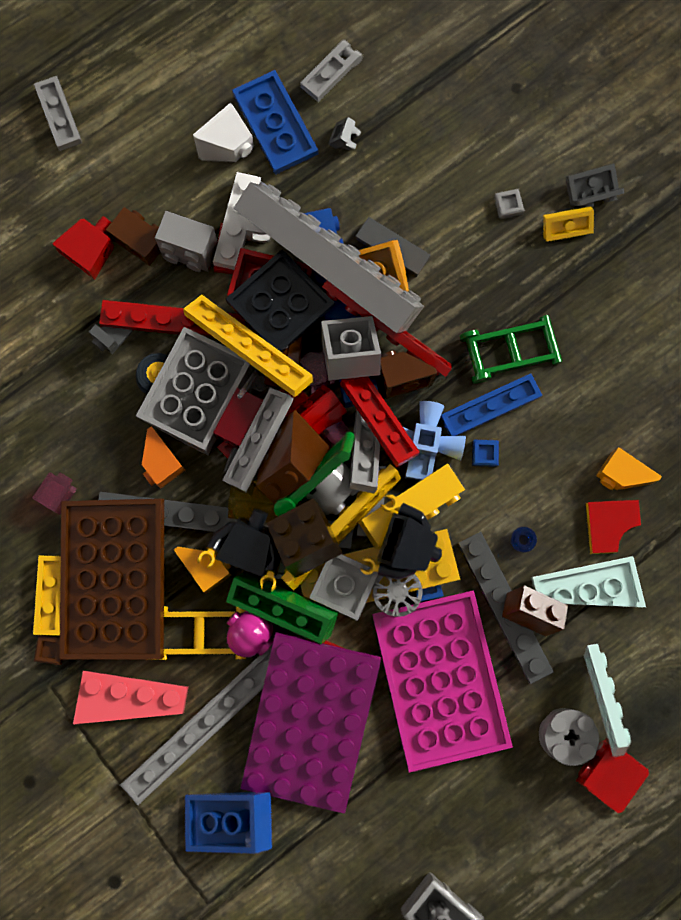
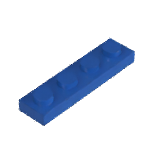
M528 374L441 414L440 418L449 436H459L535 401L543 395L532 374Z

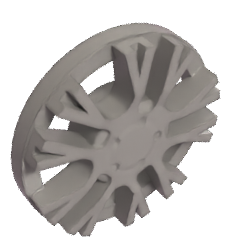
M415 574L407 577L404 582L400 580L392 582V579L388 578L390 581L389 586H383L379 583L384 577L379 575L373 586V598L382 612L390 616L402 617L412 613L418 607L422 599V585ZM414 579L416 583L407 588L405 584ZM377 588L387 589V594L377 593ZM412 588H418V597L410 596L408 591ZM387 596L389 602L383 607L379 598ZM407 597L415 602L413 606L405 601ZM392 601L396 602L393 612L389 611ZM400 602L405 603L407 611L398 612V604Z

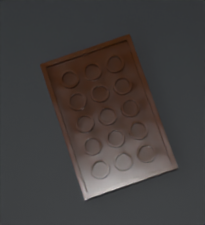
M164 499L61 501L59 659H164Z

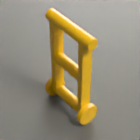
M164 606V617H194V649H164V659L160 660H167V654H235L231 649H204L205 617H231L235 612H168V607ZM236 607V611L240 614L245 612V610ZM236 655V659H246V657Z

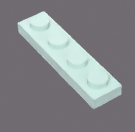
M598 644L587 645L584 659L613 757L622 756L627 751L631 740L627 728H623L621 722L623 717L621 705L619 702H615L613 696L615 692L613 679L607 676L605 669L607 668L606 656L604 653H600Z

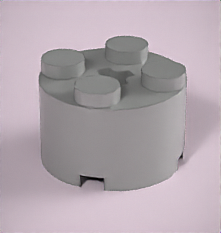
M343 462L307 494L305 498L308 501L314 498L325 516L329 514L336 516L346 505L343 501L349 495L354 496L359 490L349 489L351 469Z
M559 708L549 713L542 721L539 728V740L541 746L550 757L563 764L574 766L594 758L599 744V733L594 721L588 715L569 708ZM569 732L573 733V737L569 741L564 739V735H568Z

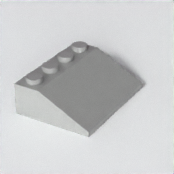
M184 327L136 417L182 443L209 455L217 440L213 431L236 388L243 390L254 367L229 348Z

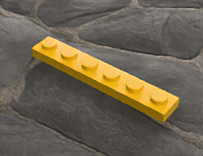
M203 295L183 309L184 315L292 396L296 397L313 382V375Z
M391 464L386 469L382 468L378 471V487L375 494L359 491L356 500L350 506H345L339 513V518L332 525L329 524L338 544L355 528L358 521L363 519L401 479L398 470ZM285 568L281 579L294 591L314 569L295 578Z

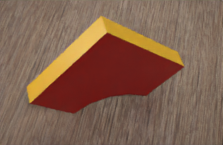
M639 500L586 503L590 554L617 553L619 541L623 534L630 528L641 525Z

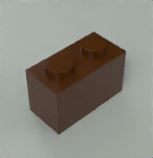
M124 207L106 231L111 240L150 266L160 254V249L155 240L159 226L156 224L149 225L144 221L145 218L136 210L131 212Z
M524 585L507 593L502 617L543 636H548L564 630L568 605Z

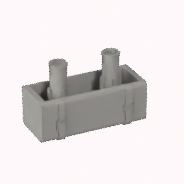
M431 872L426 875L401 908L403 917L406 920H484V917L472 905L466 904L450 890L448 885L441 882Z

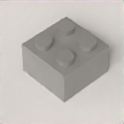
M165 211L155 236L160 252L166 261L174 264L178 262L186 264L189 269L197 272L201 270L209 271L218 244L214 227Z
M373 316L321 321L322 348L328 381L380 375L381 351Z

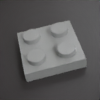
M341 554L325 562L309 598L355 620H359L378 577V572L366 575L361 572L360 568L369 570L371 567Z

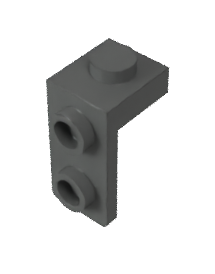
M95 324L89 333L93 338L91 342L103 352L106 349L113 355L134 330L112 327L100 328Z

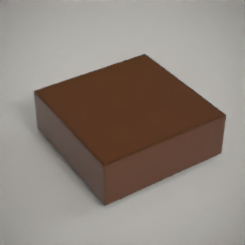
M38 635L34 661L62 665L63 659H59L60 638Z

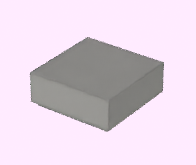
M519 189L495 193L494 200L499 219L518 216L524 213Z

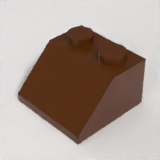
M389 351L381 355L380 375L377 376L385 399L433 385L437 375L435 367L403 351L399 353Z

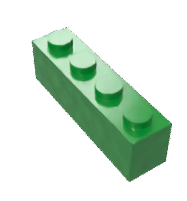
M244 572L233 579L226 600L227 603L320 644L331 636L339 615L338 611L278 585L271 592L273 583L265 581L263 589H261V578L248 572Z

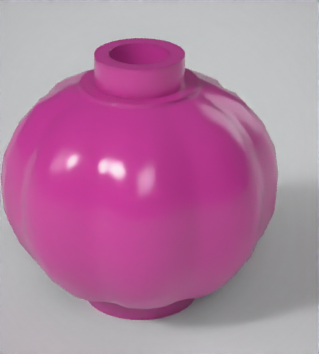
M236 611L227 621V624L230 626L227 633V643L236 655L252 657L258 653L262 656L273 644L274 639L271 636L274 626L272 622L248 611L241 614Z

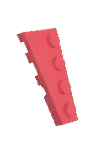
M83 671L73 724L183 714L188 687Z

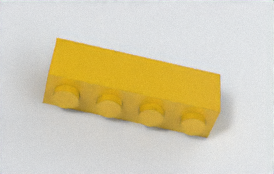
M446 464L396 496L399 504L405 503L422 511L427 520L439 513L438 507L444 503L450 506L461 499L459 493L465 489L449 464ZM390 500L384 505H386L389 508H392L393 501ZM380 507L358 521L374 548L383 544L393 513L398 514V511L392 510L387 512Z

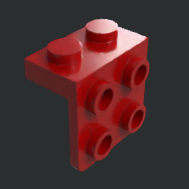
M606 737L605 740L598 744L594 758L582 766L576 781L612 810L622 813L648 777L649 771L627 752L622 756L613 757L608 738Z

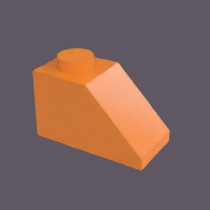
M152 426L148 428L142 459V466L146 470L143 475L151 486L156 483L157 486L162 488L183 473L185 469Z

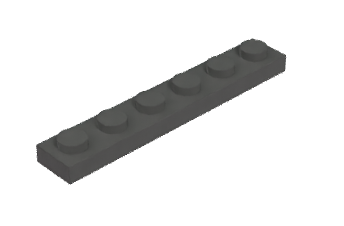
M482 532L457 543L528 683L532 684L553 673L554 671L533 631L502 617L506 595L512 590Z

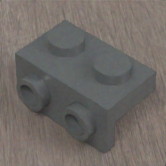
M608 164L565 176L570 205L579 206V208L593 207L594 202L602 200L603 203L617 200V195L624 193V188H619L615 164Z

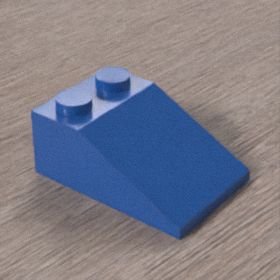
M271 792L185 795V851L259 853L272 849Z

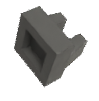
M347 117L337 122L328 145L335 149L340 147L348 151L354 150L356 144L350 140V137L356 138L361 133L354 126L355 121Z

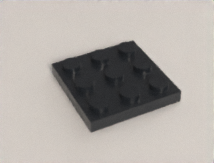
M283 249L226 298L227 304L258 336L282 353L335 306V302Z

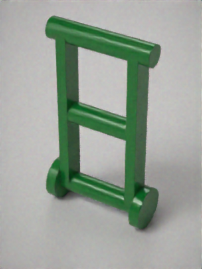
M549 315L540 317V322L482 335L479 334L478 330L461 334L459 336L460 341L467 344L475 376L471 378L472 384L486 382L492 379V374L549 361H552L553 365L562 363ZM543 329L550 354L522 360L515 334ZM505 337L512 363L484 369L477 343Z
M345 433L344 437L328 450L307 483L285 498L276 501L274 512L277 516L296 508L295 505L344 461L349 459L355 439L354 433Z

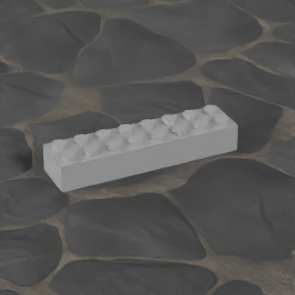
M250 182L233 209L394 332L400 333L408 330L424 308V305L420 303L421 298L410 290L408 292L402 290L399 287L401 283L391 275L381 274L379 272L381 268L369 259L366 261L360 258L359 255L361 253L350 244L340 243L341 237L330 229L325 230L319 227L321 222L310 214L306 215L300 212L301 207L290 199L287 201L280 197L281 192L274 186L266 185L263 182H260V184Z

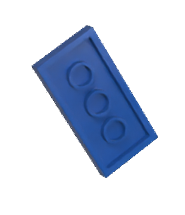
M275 70L232 90L236 102L275 175L318 155V148Z

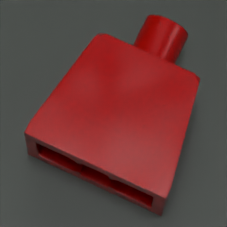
M102 216L93 226L87 220L80 219L55 240L53 246L59 254L95 280L114 248L106 231L112 222Z

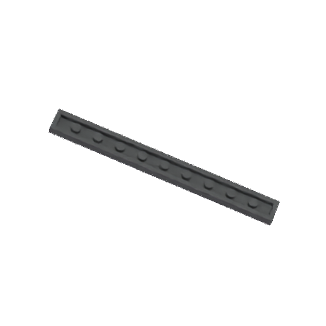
M100 492L98 500L155 498ZM164 500L165 527L215 533L226 523L237 522L239 517L249 520L252 513L251 510ZM268 513L264 525H267V522L278 516L275 513ZM327 520L328 523L331 524V525L335 522V521ZM353 530L339 543L341 549L351 550Z

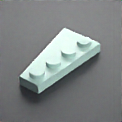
M633 556L531 577L534 590L564 604L646 607Z

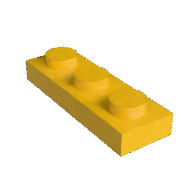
M61 556L38 557L33 635H60Z

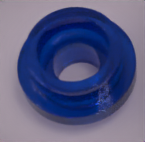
M519 527L511 535V544L519 552H529L536 546V534L528 527ZM521 535L527 537V544L523 545L519 542Z

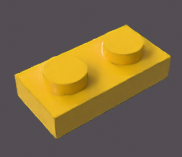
M591 206L543 215V238L546 242L594 233V210Z

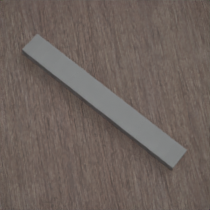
M273 644L120 785L137 805L149 796L263 689Z

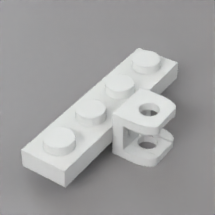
M237 172L213 259L215 266L234 270L240 248H244L246 238L247 240L259 243L269 242V235L233 209L250 182L260 184L261 177Z

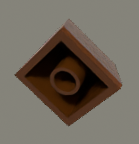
M296 410L283 419L257 470L256 486L273 504L307 483L330 448Z

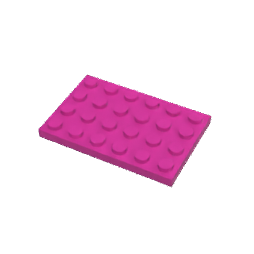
M474 591L422 602L412 613L402 617L390 616L384 612L372 614L409 772L513 748ZM406 606L398 608V612L407 611Z

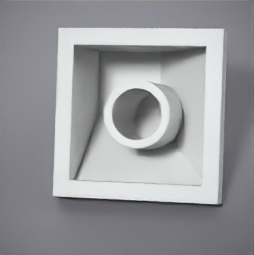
M231 103L193 134L198 156L202 161L236 162L241 157L244 158L249 155L254 147L252 134Z

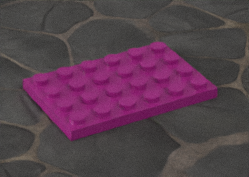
M276 633L240 789L251 792H271L272 797L345 814L381 657Z

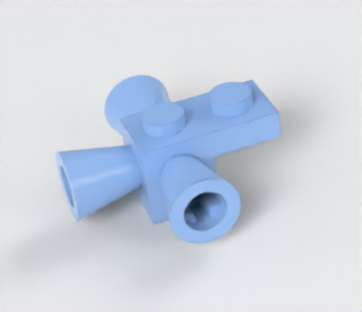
M432 401L419 402L420 424L416 423L414 431L403 427L420 451L418 456L408 461L405 476L408 479L421 481L432 474L435 456L438 452L460 461L463 456L466 436H441L442 428L437 427L444 405Z

